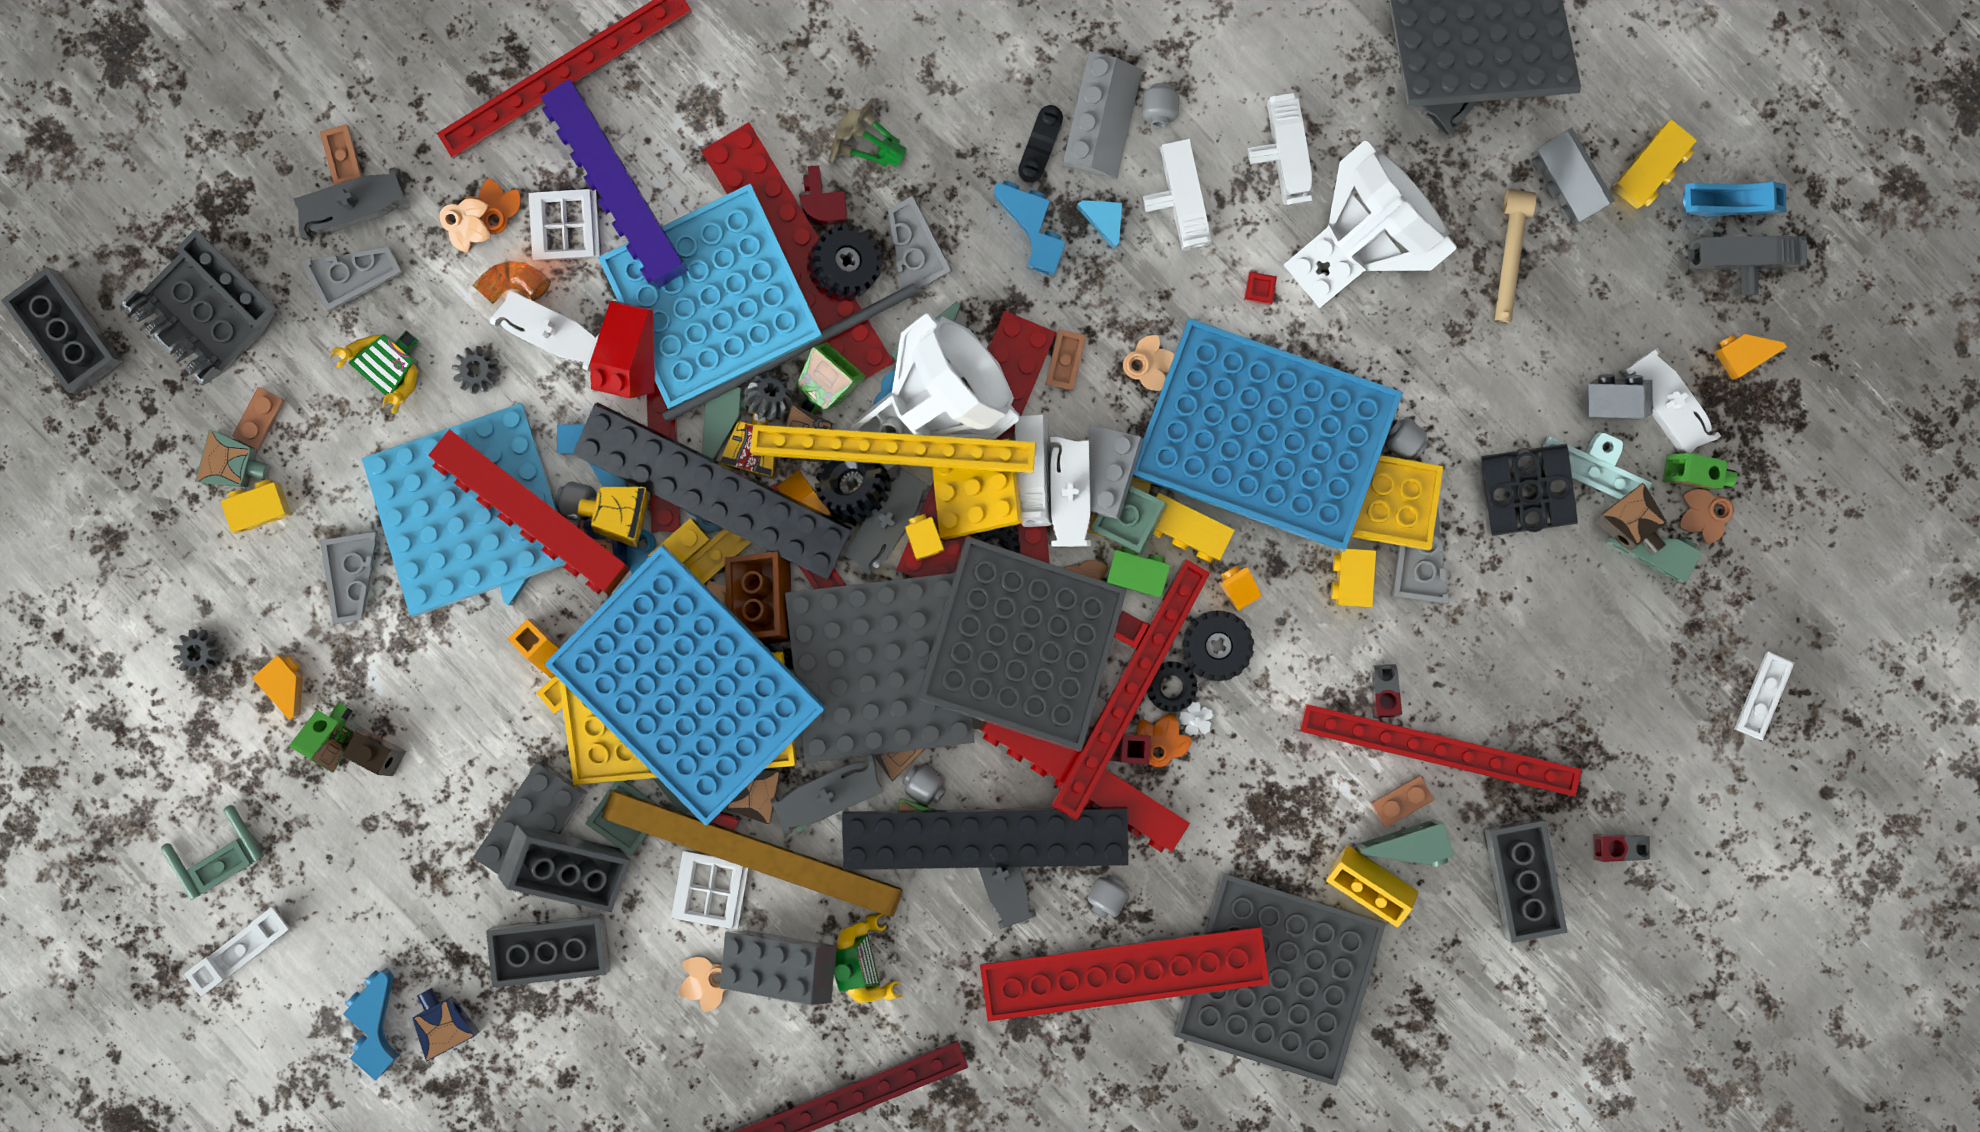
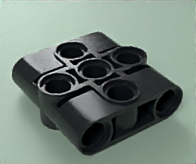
M1567 444L1533 449L1521 448L1517 451L1481 456L1492 536L1525 531L1538 532L1545 528L1578 524ZM1540 452H1541V458H1542V465H1543V472H1544V473H1541V470H1540V463H1539V457H1538V453H1540ZM1523 456H1530L1533 458V464L1527 469L1519 468V459ZM1508 457H1511L1513 478L1510 476ZM1561 479L1565 481V487L1561 492L1550 490V485L1554 480ZM1529 483L1537 486L1536 493L1530 497L1522 494V488ZM1498 488H1505L1509 492L1506 499L1498 501L1493 498L1494 491ZM1547 502H1548L1550 523H1547V514H1546V507H1545V503H1547ZM1515 507H1518L1521 527H1517ZM1529 512H1539L1541 514L1540 520L1535 524L1527 523L1525 518Z

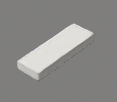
M1771 652L1765 653L1734 730L1763 741L1795 662Z

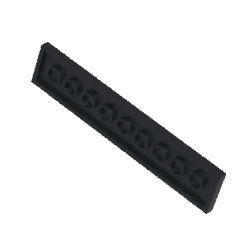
M598 402L594 404L573 452V455L638 487L646 488L648 492L770 552L778 551L780 557L827 580L853 529Z
M1127 807L1084 808L1077 820L1056 808L842 812L843 870L1128 865Z

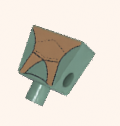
M209 430L195 482L248 487L251 477L260 480L266 479L269 465L255 461L257 450L221 432Z

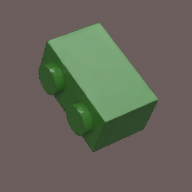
M1122 546L1121 551L1114 550L1106 583L1161 598L1170 565L1164 563V557L1149 554L1147 559L1137 556V552Z

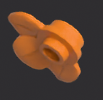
M490 178L482 185L479 197H465V199H479L488 204L487 211L480 219L486 225L490 234L493 235L499 234L506 229L508 219L518 213L521 203L519 190H510L504 194L501 187ZM492 216H498L499 222L497 225H490L489 221Z
M1172 713L1161 717L1155 725L1141 719L1136 730V734L1151 736L1149 765L1155 768L1165 767L1171 762L1172 758L1182 757L1187 753L1191 745V737L1179 735V724ZM1155 749H1162L1164 755L1161 758H1156L1153 752Z

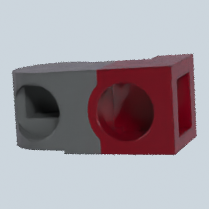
M1396 664L1373 665V718L1401 716L1402 705Z
M1594 834V860L1614 862L1650 859V836Z

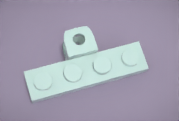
M1597 432L1590 440L1585 452L1567 445L1573 479L1620 500L1642 483L1646 485L1648 490L1650 489L1651 482L1615 466L1623 449V442L1606 433ZM1547 436L1542 447L1565 443ZM1605 442H1608L1609 448L1608 450L1604 451L1603 444ZM1540 452L1539 455H1538V457H1539V463L1542 464V458H1541V452Z

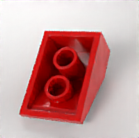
M610 301L590 361L592 390L629 399L655 393L653 309Z

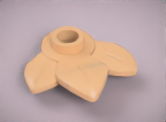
M467 198L459 205L449 204L441 210L439 216L440 223L449 232L450 241L455 248L468 252L471 242H482L491 238L488 228L480 219L488 209V204L484 201ZM450 214H453L456 217L455 223H452L450 221Z
M1158 335L1142 338L1138 342L1135 351L1129 353L1123 361L1125 374L1132 379H1139L1146 389L1153 391L1162 390L1166 380L1164 374L1169 372L1175 356L1171 351L1159 349L1160 341ZM1135 360L1142 363V368L1139 371L1132 368V362Z
M699 956L683 961L682 966L690 976L682 983L678 994L691 1000L700 999L703 1012L717 1008L722 1002L723 991L726 989L720 988V983L714 981L713 975L721 973L722 964L713 965L707 958Z

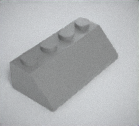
M1089 51L1062 167L1117 179L1142 69L1119 58Z

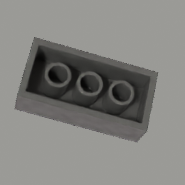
M46 267L1 300L67 392L80 394L123 363L121 357L57 270Z
M537 762L473 858L496 874H499L517 824L561 834L588 792L578 785H573L572 781L544 762Z
M1536 818L1484 828L1505 940L1510 943L1568 933L1546 820Z
M517 824L498 878L507 890L612 912L631 860L617 847Z
M604 915L497 926L486 930L492 988L606 975L610 971Z
M748 930L726 931L720 988L806 1005L829 1004L832 1002L837 946Z

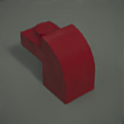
M819 165L808 166V174L803 175L804 189L805 191H810V194L799 195L805 213L813 221L824 225L848 223L844 191L823 193Z
M1124 733L1110 761L1149 765L1151 736Z

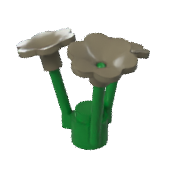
M871 98L860 110L851 108L847 115L840 120V128L835 134L828 162L833 163L839 154L845 156L850 154L877 162L884 167L888 163L897 167L905 155L906 147L899 144L900 139L894 137L876 121L877 117L870 112L871 106L875 101ZM861 120L865 121L869 126L873 125L887 139L882 141L867 132L865 127L861 125ZM853 133L859 137L863 136L879 146L877 154L880 157L852 149L851 145L842 143L841 139L849 140Z

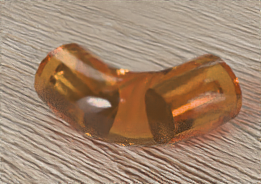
M507 261L492 266L472 286L492 304L510 289H518L530 300L535 301L545 294L551 284V280L540 270L528 263Z

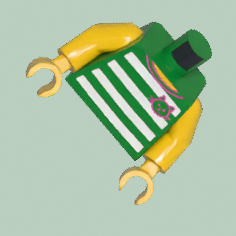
M407 330L404 331L396 342L385 334H375L358 339L344 348L336 347L330 354V359L333 356L342 358L337 363V368H342L347 359H349V364L385 395L382 407L384 408L388 403L394 404L392 408L393 414L398 413L400 403H403L416 389L418 377L416 366L418 361L409 352L419 340Z
M869 914L866 916L865 922L860 921L842 929L838 934L835 945L837 948L834 970L839 992H848V995L857 1003L882 1000V997L885 1000H892L902 996V994L896 995L893 991V986L899 985V981L886 983L882 988L879 986L880 982L868 937V930L883 931L886 929V925H877L878 918L884 916L883 914Z

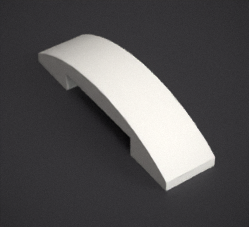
M272 906L252 921L249 926L192 967L184 975L198 994L203 996L264 951L290 928L274 906Z

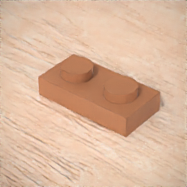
M346 124L320 131L334 185L362 177L350 127Z
M1058 330L1045 385L1073 391L1086 335Z
M257 387L232 437L256 450H260L285 400Z
M1418 775L1371 802V805L1384 828H1387L1433 802L1434 798L1422 777Z

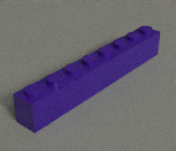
M568 79L541 96L546 105L542 108L543 112L551 123L556 121L560 128L556 131L557 135L564 145L570 144L573 152L570 153L571 158L578 168L584 167L587 175L584 176L585 181L592 191L598 190L601 198L598 199L599 204L606 214L612 213L615 218L612 225L620 237L626 236L629 241L626 248L633 259H640L644 266L640 271L648 283L653 281L661 288L688 271L572 81Z

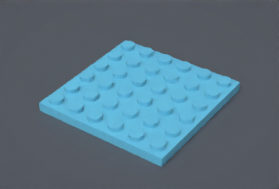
M751 184L662 226L688 271L661 288L653 281L651 283L646 281L640 271L644 267L640 259L634 260L626 248L629 242L598 257L618 302L653 309L655 382L668 409L823 337Z
M522 403L362 458L411 617L566 564L559 557L554 561L543 553L541 549L544 546L537 540L532 544L519 533L522 529L515 523L511 527L497 517L500 512L493 506L489 510L475 500L478 495L471 489L466 493L454 484L456 478L448 473L445 477L434 469L432 465L435 462L428 456L450 429L557 511Z

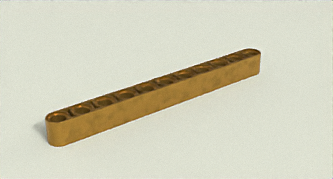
M610 790L601 816L608 821L890 917H894L903 889L850 870H843L842 867L713 823L705 826L696 817L616 790Z

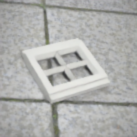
M583 189L529 193L533 261L600 257L597 190ZM581 200L583 221L567 222L566 201ZM546 202H560L562 223H546ZM583 227L584 248L569 249L568 228ZM562 228L563 249L548 250L547 229Z
M683 850L671 918L738 929L749 868L708 854ZM697 863L712 866L708 887L693 884ZM717 867L733 869L729 890L714 888ZM692 890L707 892L704 913L688 910ZM713 893L728 896L724 917L709 914Z

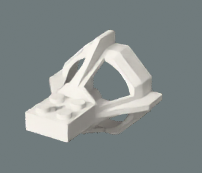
M1366 140L1340 161L1328 227L1287 261L1284 266L1317 306L1321 308L1364 271L1432 270L1454 252L1457 246L1448 236L1450 232L1435 207L1406 172L1381 150L1377 151ZM1355 188L1358 191L1365 205L1372 212L1371 214H1369V212L1354 196L1353 192ZM1387 230L1408 251L1402 253L1385 231ZM1320 261L1322 263L1327 261L1330 263L1331 266L1328 268L1330 274L1320 272Z
M926 312L901 332L893 391L858 417L850 429L862 432L995 439L1018 422L1020 415L1011 406L1014 396L1000 364L986 349L988 346L986 340L979 341L970 329L943 316L936 321L929 312ZM963 376L969 383L973 392L961 380ZM892 426L896 431H888L887 427ZM881 463L887 470L895 465Z

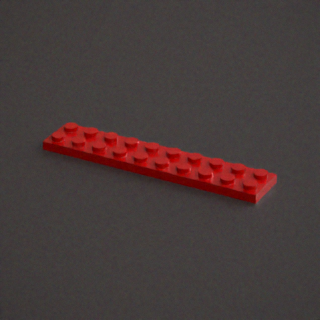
M749 122L701 150L727 194L748 184L752 185L820 331L862 310L855 298L848 300L846 296L842 301L836 300L837 294H833L830 298L825 295L827 292L825 288H822L821 291L816 288L819 283L817 279L813 282L811 281L809 276L813 273V270L807 269V264L811 261L807 258L812 250V246L819 237ZM868 319L825 341L866 375L863 381L894 363Z
M1004 310L988 351L1000 364L1014 396L1011 406L1022 416L1056 332ZM1015 424L997 438L991 440H1004L1008 438L1012 440L1015 433ZM933 480L932 489L927 494L919 516L925 514L926 518L932 517L939 534ZM972 534L947 540L940 538L944 551L919 561L915 557L910 540H908L896 570L914 578L955 573L964 539L967 536L971 537Z
M1261 927L980 964L988 1022L1269 985Z

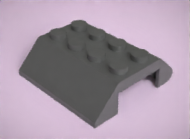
M194 229L175 248L180 254L142 292L135 289L122 302L121 306L130 315L134 314L133 318L137 322L155 313L158 317L152 320L145 330L151 335L154 334L153 338L169 354L175 353L173 358L177 362L195 353L198 357L187 365L186 371L189 374L194 373L193 378L203 386L224 373L265 332L277 308L197 229Z

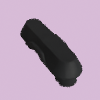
M1047 105L1040 110L1018 168L1019 176L1026 182H1036L1041 178L1063 121V114L1054 105Z

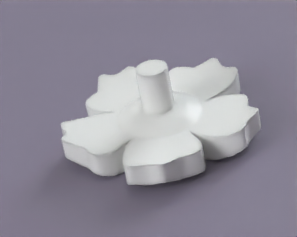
M1192 702L1187 708L1188 712H1180L1179 719L1182 725H1187L1185 733H1188L1189 736L1197 735L1199 730L1203 734L1210 732L1211 723L1206 720L1214 716L1212 710L1206 707L1201 709L1199 702Z

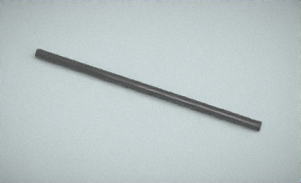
M912 283L821 330L823 337L662 412V415L668 423L755 378L756 375L759 376L918 294V291Z

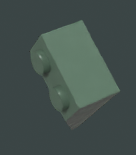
M1436 819L1355 844L1356 850L1363 855L1431 864L1432 867L1448 863L1447 858L1454 856L1445 825Z

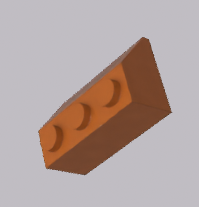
M778 551L725 557L726 607L763 644L791 641L785 593L791 592L790 561L780 557Z

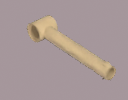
M1507 189L1504 196L1503 214H1509L1494 321L1511 323L1525 222L1526 217H1533L1536 206V192Z

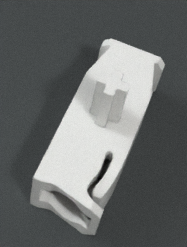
M1298 93L1270 97L1267 102L1273 144L1248 148L1250 164L1276 160L1283 205L1315 201L1312 188V172Z
M1190 139L1160 145L1168 191L1142 196L1145 211L1147 213L1172 207L1182 251L1209 246L1212 240Z
M509 290L506 301L491 317L490 324L498 327L501 323L503 328L518 338L559 358L583 364L582 368L590 372V361L599 334L595 337L591 331L577 322ZM505 320H509L511 323H513L521 329H524L525 331L521 332L515 329L510 323H508Z
M1655 348L1623 370L1622 373L1624 376L1642 375L1643 380H1652L1653 413L1651 415L1679 454L1691 453L1696 447L1717 440L1721 435L1718 432L1711 435L1706 434L1712 430L1707 414L1677 372L1657 356L1660 351L1658 348Z
M1043 415L1020 416L1018 422L1015 423V441L1036 442L1037 445L1034 473L1017 472L1023 522L1021 524L1023 527L1051 525L1049 419H1045Z
M1050 437V444H1058L1062 448L1060 473L1057 472V459L1060 449L1054 447L1051 456L1052 525H1054V535L1058 540L1052 541V547H1091V540H1085V537L1088 535V525L1090 524L1089 441L1076 442L1060 437Z

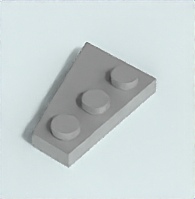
M914 196L888 209L901 289L913 283L916 289L919 290L953 271Z
M390 247L300 261L328 312L403 273Z
M1089 425L1090 511L1093 514L1120 520L1144 441L1141 436Z
M378 532L320 540L333 624L358 621L364 618Z

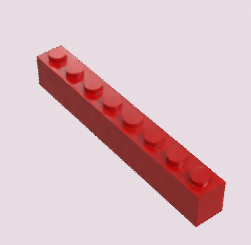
M450 429L429 453L428 456L435 462L432 465L434 469L445 477L448 473L456 478L454 481L456 486L466 493L470 489L478 495L475 499L488 510L492 506L500 512L497 517L511 527L514 523L522 529L519 534L533 544L535 540L544 546L541 551L555 561L557 557L566 563L563 568L577 578L579 574L584 576L588 580L585 585L599 595L603 591L610 596L629 572L630 568Z
M985 721L979 728L981 732L985 733L982 737L985 741L995 747L999 743L1008 748L1007 755L1018 762H1021L1024 758L1032 764L1030 769L1042 777L1049 774L1056 780L1053 784L1061 788L1080 753ZM1106 769L1086 803L1089 807H1092L1093 804L1099 807H1127L1128 832L1137 838L1141 834L1150 839L1148 845L1161 853L1164 849L1173 852L1190 825L1189 822Z

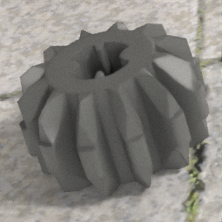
M476 346L473 354L472 350L467 347L464 349L466 358L459 354L456 355V359L461 364L452 365V370L460 371V373L455 375L453 379L456 382L463 380L460 388L464 391L470 387L471 393L477 394L480 387L482 392L487 393V382L493 386L497 385L496 380L492 379V375L499 376L501 371L493 369V367L497 366L500 362L498 359L490 360L493 354L490 350L483 353L482 347ZM473 365L479 366V369L482 371L479 376L474 374V371L471 369Z
M767 373L762 375V377L756 375L745 388L743 405L749 407V414L756 413L758 415V421L765 417L770 423L774 418L780 420L789 411L792 404V391L786 389L787 382L778 381V375L774 378H770Z
M195 629L189 630L188 637L180 635L179 640L183 645H174L173 647L174 650L180 651V655L173 657L174 661H183L179 666V670L185 671L188 669L189 676H196L197 673L200 676H207L208 669L211 671L217 669L213 661H222L223 659L221 655H216V651L223 649V646L213 645L217 640V636L210 635L208 637V632L205 629H201L199 633ZM195 648L202 649L199 652V654L202 656L201 658L194 657L197 654Z

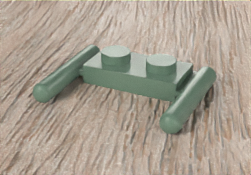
M233 805L226 806L224 813L239 839L231 842L186 870L171 844L166 843L161 847L163 855L190 900L199 897L201 894L264 857Z

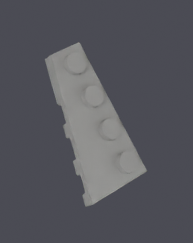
M1438 508L1432 549L1430 551L1398 545L1392 591L1393 597L1449 604Z

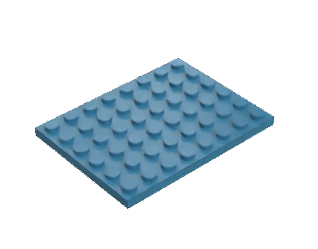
M1189 318L1144 435V441L1133 477L1345 552L1403 392Z
M664 544L544 664L705 826L826 708Z

